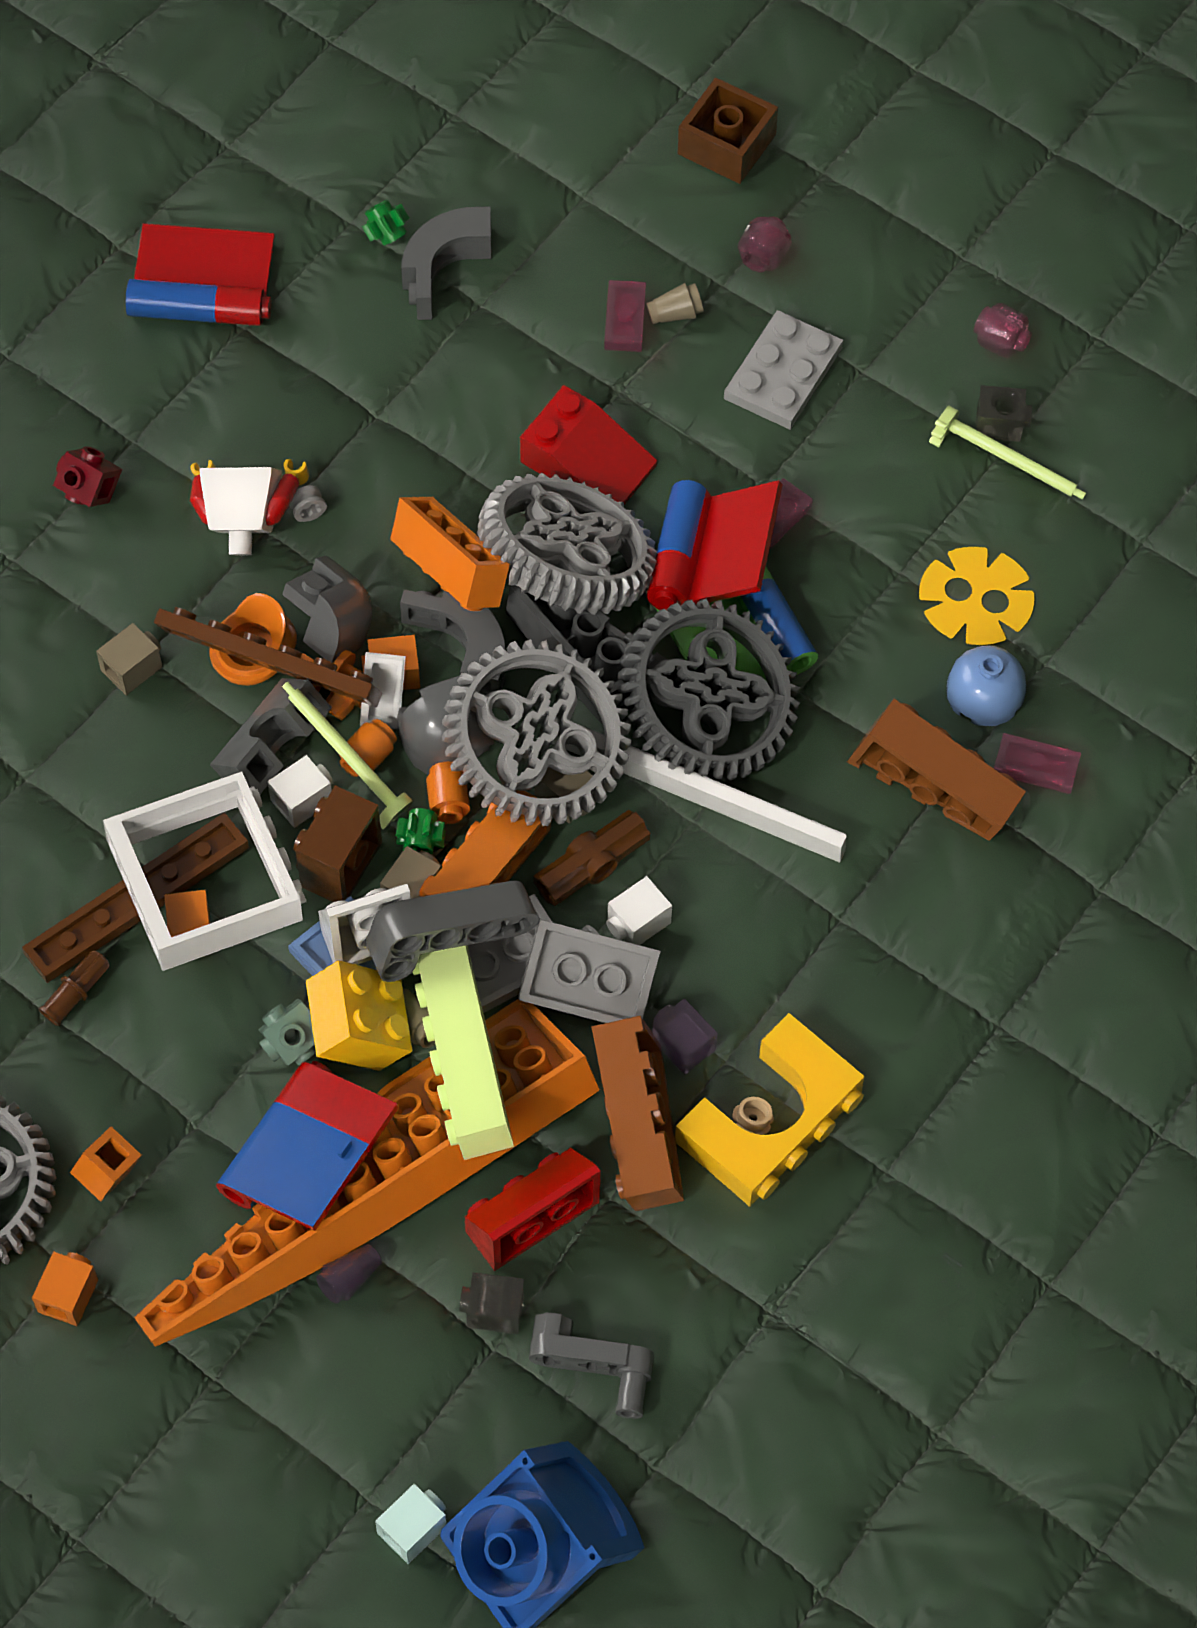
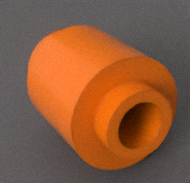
M373 719L370 723H364L347 742L374 771L393 751V744L397 741V737L386 723L379 719ZM340 756L342 768L351 776L358 777L357 773Z
M449 761L437 763L429 769L426 785L429 809L438 815L439 821L445 822V824H454L461 821L470 812L467 784L459 785L458 782L464 772L462 770L457 772L451 771L450 766L453 762Z

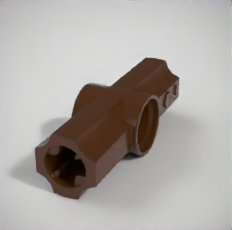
M627 810L594 833L589 830L580 834L569 844L564 855L533 876V882L543 899L548 904L556 906L590 882L592 885H595L608 878L615 871L620 860L650 840V832L644 820L636 812Z

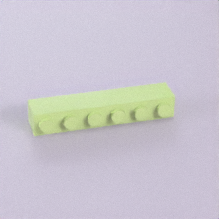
M468 945L420 954L413 974H420L422 982L415 984V989L420 1007H428L429 1016L422 1017L428 1042L435 1040L437 1050L429 1051L435 1075H442L444 1084L437 1086L443 1111L450 1109L452 1119L445 1121L450 1145L459 1144L464 1160L512 1148L514 1143Z

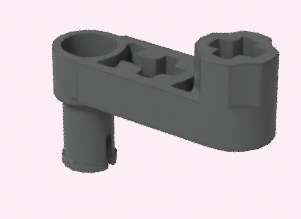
M544 1313L535 1316L529 1352V1360L531 1362L551 1368L618 1376L621 1379L615 1414L628 1419L643 1417L646 1383L652 1378L654 1351L626 1343L573 1337V1320L562 1314Z

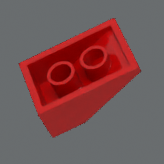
M565 385L560 388L520 436V462L538 473L545 474L548 478H552L556 474L560 479L567 480L571 477L573 482L580 484L585 482L586 486L593 489L598 487L599 492L605 495L612 494L614 501L624 502V505L657 466L658 460L595 402Z

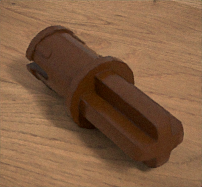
M95 950L90 951L68 977L63 976L60 979L62 984L45 1004L38 1009L39 1012L51 1023L59 1026L61 1021L81 999L86 1000L88 998L87 992L109 968L108 960Z

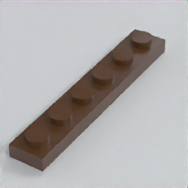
M178 607L174 608L173 613L159 608L153 622L167 633L296 679L309 680L312 685L376 708L383 694L372 684L374 679L366 674L351 670L348 676L337 672L338 666L332 662L318 657L315 658L314 663L301 659V652L291 647L280 645L278 650L265 646L267 640L257 635L245 632L243 638L230 633L231 627L211 619L208 625L195 621L197 615Z
M224 812L141 867L158 907L160 908L165 905L164 895L186 891L249 848L248 840ZM124 880L22 946L24 955L46 983H49L83 960L90 951L98 950L141 921Z

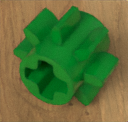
M387 199L365 212L368 221H366L367 223L362 228L370 242L380 239L384 246L397 240L407 232L404 224L410 218L401 203L397 206L396 204L392 206Z
M424 808L412 809L408 812L407 819L398 818L395 835L397 836L396 844L403 845V851L408 846L417 852L425 851L433 855L434 847L439 849L444 847L445 822L438 821V815L432 810Z

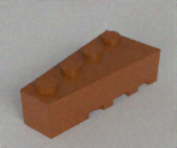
M895 698L870 727L847 761L858 769L864 763L879 771L876 778L891 786L893 781H896L908 787L912 793L911 798L924 805L938 804L944 807L942 811L945 817L989 841L1004 826L1026 792L1017 785V782L1011 776L999 773L985 763L980 754L973 750L965 749L955 742L946 730L931 725L921 718L912 706L900 703Z
M641 1016L592 1026L605 1094V1108L612 1130L610 1145L613 1156L618 1161L620 1174L615 1176L620 1198L626 1199L635 1211L684 1201L661 1044Z

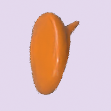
M255 593L248 596L232 614L221 622L232 628L231 634L242 638L245 632L257 635L267 640L265 646L276 650L279 649L280 645L295 649L297 643V633L293 623L285 616L282 606L267 594ZM209 648L213 668L231 683L251 686L262 683L277 673L271 669Z

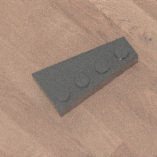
M517 585L510 586L505 613L526 638L532 640L534 647L538 649L540 643L547 640L550 651H554L558 644H563V654L569 656L572 650H577L578 657L576 660L583 663L585 659L591 658L592 663L589 669L595 672L597 669L603 668L604 674L600 680L603 683L614 681V687L611 689L610 694H617L618 688L624 684L623 681L617 679L618 673L624 668L620 664L621 658L628 654L625 649L627 644L634 640L633 634L630 632L624 634L609 623L610 618L600 610L595 615L587 610H583L579 614L572 608L564 611L561 606L555 604L549 606L548 602L542 599L535 601V596L530 593L522 594L521 588ZM658 652L654 655L651 653L646 669L652 670L657 663L667 659ZM574 684L577 697L597 720L602 722L591 700ZM622 696V701L616 707L620 708L621 703L625 699H627V697Z

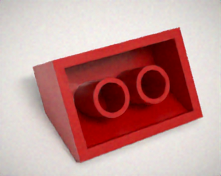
M572 1148L567 1149L561 1154L554 1152L545 1157L539 1163L538 1169L526 1177L519 1175L511 1179L503 1187V1192L491 1200L483 1198L473 1204L465 1216L466 1233L492 1269L496 1271L600 1202V1169L596 1164Z

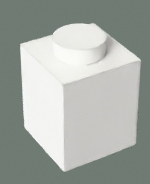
M307 755L267 781L270 800L294 828L314 815L319 800L323 796L328 798L332 791L331 785L334 783L327 769L322 764L316 766Z
M646 876L608 902V920L606 924L611 934L617 940L622 941L624 939L625 942L640 945L671 924L672 904Z

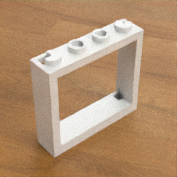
M242 772L103 820L108 845L162 971L303 921L301 904L305 903L306 899L302 892L301 883L298 879L291 880L288 871L292 870L287 852L284 847L277 849L274 843V839L277 838L274 824L269 815L262 816L259 808L263 807L258 789H255L254 786L249 788ZM238 807L279 899L171 938L132 844Z

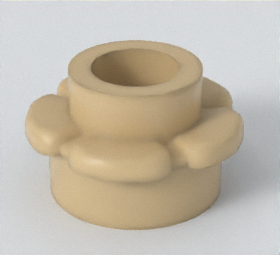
M760 1097L745 1098L740 1105L734 1108L732 1113L733 1120L737 1122L736 1124L739 1127L760 1135H765L770 1131V1124L774 1120L770 1104Z

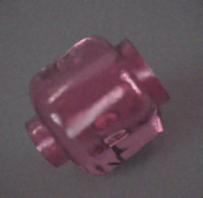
M763 216L752 219L738 242V252L742 262L749 269L756 272L772 271L778 268L792 244L791 234L785 224L776 217Z
M1000 302L992 307L986 306L982 310L973 330L977 334V342L981 347L1004 358L1010 357L1016 350L1023 352L1032 336V332L1027 330L1028 316Z

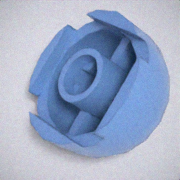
M979 646L963 653L955 661L947 680V699L953 711L959 716L962 713L965 717L971 719V723L978 726H996L1008 722L1014 717L1015 712L1020 706H1022L1026 694L1025 672L1020 662L1007 650L997 646Z

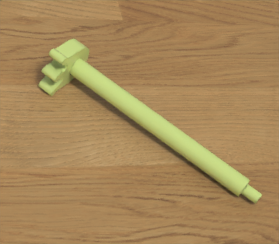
M947 406L936 420V427L933 429L932 437L929 440L931 444L940 447L951 431L1071 497L1075 495L1082 500L1084 499L1086 493L1078 489L1077 484L957 420L959 410Z
M286 682L282 687L289 694L288 699L387 806L380 814V825L384 830L401 813L409 809L413 800L405 792L397 797L298 688L295 690L289 682Z

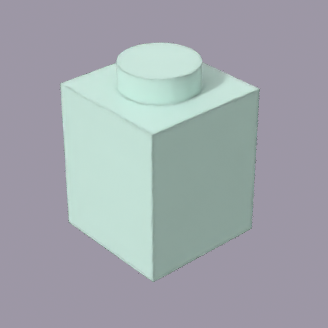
M413 1484L375 1521L377 1534L409 1564L441 1533L442 1528L446 1525V1516L443 1513L446 1507L431 1490L428 1489L423 1493Z

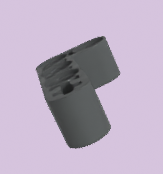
M508 881L389 903L376 913L366 939V946L380 978L385 982H395L413 972L420 954L519 936L532 930L537 925L539 917L522 882Z

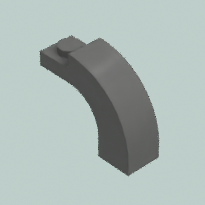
M465 207L442 213L422 225L409 240L402 257L403 290H409V305H416L417 320H432L433 282L437 274L445 266L464 259H491V207Z
M403 591L400 601L401 622L445 632L457 639L466 651L460 675L461 673H468L467 668L471 662L475 661L480 664L479 658L483 653L487 652L493 656L492 652L495 647L500 645L505 649L502 630L495 616L488 608H483L481 611L464 609L446 591H444L442 598L436 597L427 591ZM505 672L488 681L481 688L480 693L485 696L492 691L502 690Z

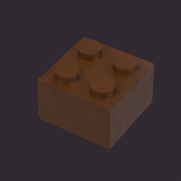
M715 77L679 125L678 155L741 184L776 136L778 106Z
M335 785L328 798L323 796L319 800L314 811L312 824L308 830L302 829L293 847V850L296 852V869L299 872L301 887L332 902L345 901L350 897L382 844L379 805Z

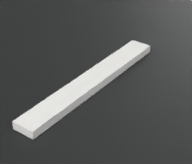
M586 728L596 740L598 753L603 755L605 735ZM557 735L551 744H555L560 736ZM565 744L566 750L581 756L580 750L575 745ZM630 746L627 750H624L629 755L627 763L620 765L624 769V774L827 858L841 862L846 851V834L708 777H702L696 772H692L690 775L685 774L684 767L679 765L674 770L668 768L669 761L662 759L658 762L654 759V755Z

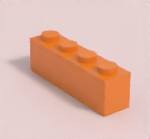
M400 497L390 540L403 551L405 556L417 563L424 573L430 575L439 583L444 591L450 593L464 609L481 611L483 608L500 607L510 564L501 561L500 555H492L490 553L492 548H484V541H480L473 531L434 497Z
M516 791V793L537 798L527 791ZM491 802L485 818L481 822L475 821L466 833L465 841L459 849L452 848L446 855L442 869L436 876L430 875L424 881L420 888L419 896L424 897L508 882L548 834L551 822L548 826L543 827L539 816H537L535 822L527 826L525 815L521 814L516 822L511 823V812L505 810L501 816L496 817L495 810L498 806Z

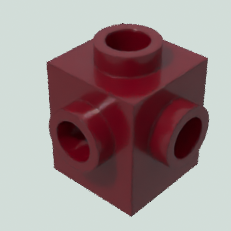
M84 446L82 449L66 451L60 458L56 467L58 474L53 486L65 492V497L73 503L87 505L88 507L110 503L123 469L104 458L105 454L100 450Z

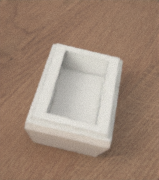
M366 652L364 674L374 679L372 684L383 694L377 708L361 703L360 726L366 722L370 723L373 719H379L391 729H398L397 715L402 704L406 656Z

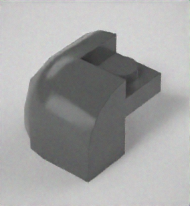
M325 555L317 557L311 571L286 583L282 595L311 617L303 642L320 656L334 663L343 651L349 650L353 653L364 644L372 620L371 596L360 580L340 564Z
M459 676L419 690L422 697L409 705L408 708L401 707L398 711V733L406 755L414 767L429 775V769L433 765L440 762H453L457 759V757L445 756L446 748L452 743L442 741L443 733L449 729L442 725V719L445 715L449 714L445 711L444 707L448 700H452L449 693L453 686H459L457 682ZM470 710L468 736L475 756L479 757L483 752L490 750L489 746L494 744V739L482 732L477 722L476 713Z

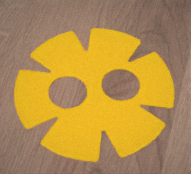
M962 547L948 551V556L955 571L939 560H934L924 572L919 587L920 600L943 602L924 611L928 621L939 632L949 638H953L962 626L967 624L966 643L970 645H990L1005 641L1006 636L998 621L1000 620L1016 632H1019L1030 619L1034 608L1033 591L1011 590V588L1029 580L1025 570L1004 553H1001L988 568V549L985 547ZM953 578L965 579L972 587V594L963 601L952 600L945 593L946 583ZM990 590H999L1006 594L1009 599V605L1001 613H991L982 605L983 595Z

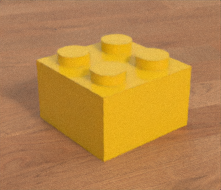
M340 960L306 980L317 1057L380 1071L413 1051L401 980L385 982L380 978L378 971L375 969Z

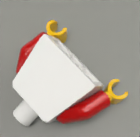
M286 459L284 461L285 474L283 476L282 471L272 467L216 468L212 460H208V467L200 468L198 463H193L190 468L195 477L192 482L190 503L201 521L208 525L210 531L229 533V555H252V533H271L273 525L279 523L292 502L298 487L309 479L307 463L303 462L300 469L294 470L292 459Z

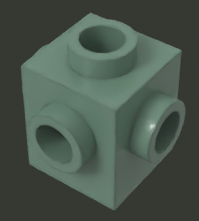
M298 998L286 1008L279 1004L262 1018L265 1024L258 1030L264 1036V1039L259 1044L273 1062L281 1058L287 1065H290L293 1061L300 1065L316 1053L310 1011ZM294 1028L295 1034L293 1038L285 1040L284 1035L286 1031Z

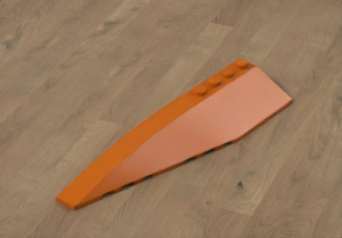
M517 999L485 1020L514 1147L600 1091L585 1055L534 1004ZM428 1057L385 1085L377 1093L397 1103L399 1109L316 1231L260 1204H256L252 1208L255 1213L252 1218L243 1226L236 1223L224 1234L226 1242L211 1255L204 1252L193 1263L192 1273L186 1279L174 1280L134 1318L154 1347L201 1328L291 1285L355 1250L428 1205L514 1147L464 1160L459 1144L450 1145L445 1121L452 1119L450 1109L443 1111L437 1086L444 1084L442 1075H435L431 1058Z

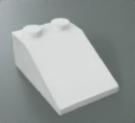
M408 884L390 889H374L364 897L349 902L344 900L336 901L325 909L318 911L320 928L333 963L340 960L357 965L372 960L366 946V939L374 917L382 907L389 903L411 899Z

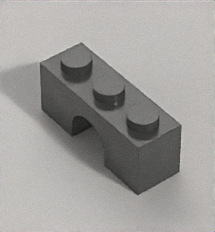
M282 678L210 765L221 778L242 772L249 788L254 786L255 789H258L259 794H261L268 786L267 781L275 777L284 766L275 756L278 749L294 737L309 736L315 729L288 699L289 694L282 686L289 682L295 690L298 688L323 716L332 707L309 680Z

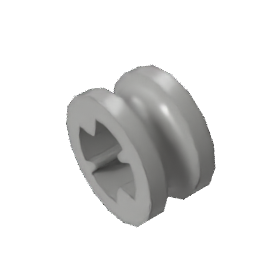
M308 485L297 489L289 505L293 509V515L297 521L307 522L314 520L326 511V502L321 498L322 494L317 486Z

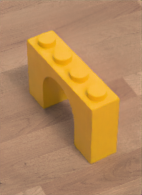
M790 1013L761 1040L759 1058L789 1082L800 1095L804 1111L793 1126L776 1134L760 1135L751 1133L735 1124L705 1097L676 1125V1143L749 1207L759 1197L763 1200L767 1199L779 1185L780 1180L778 1178L787 1168L791 1171L795 1170L808 1154L806 1149L816 1139L819 1142L825 1140L836 1126L834 1120L843 1111L847 1114L851 1113L864 1097L862 1087L865 1076Z

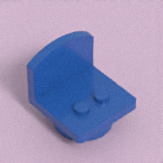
M569 1441L523 1450L442 1528L440 1534L441 1539L454 1556L458 1573L464 1584L476 1597L487 1604L503 1628H536L599 1568L632 1560L644 1549L638 1528L617 1492L594 1464Z

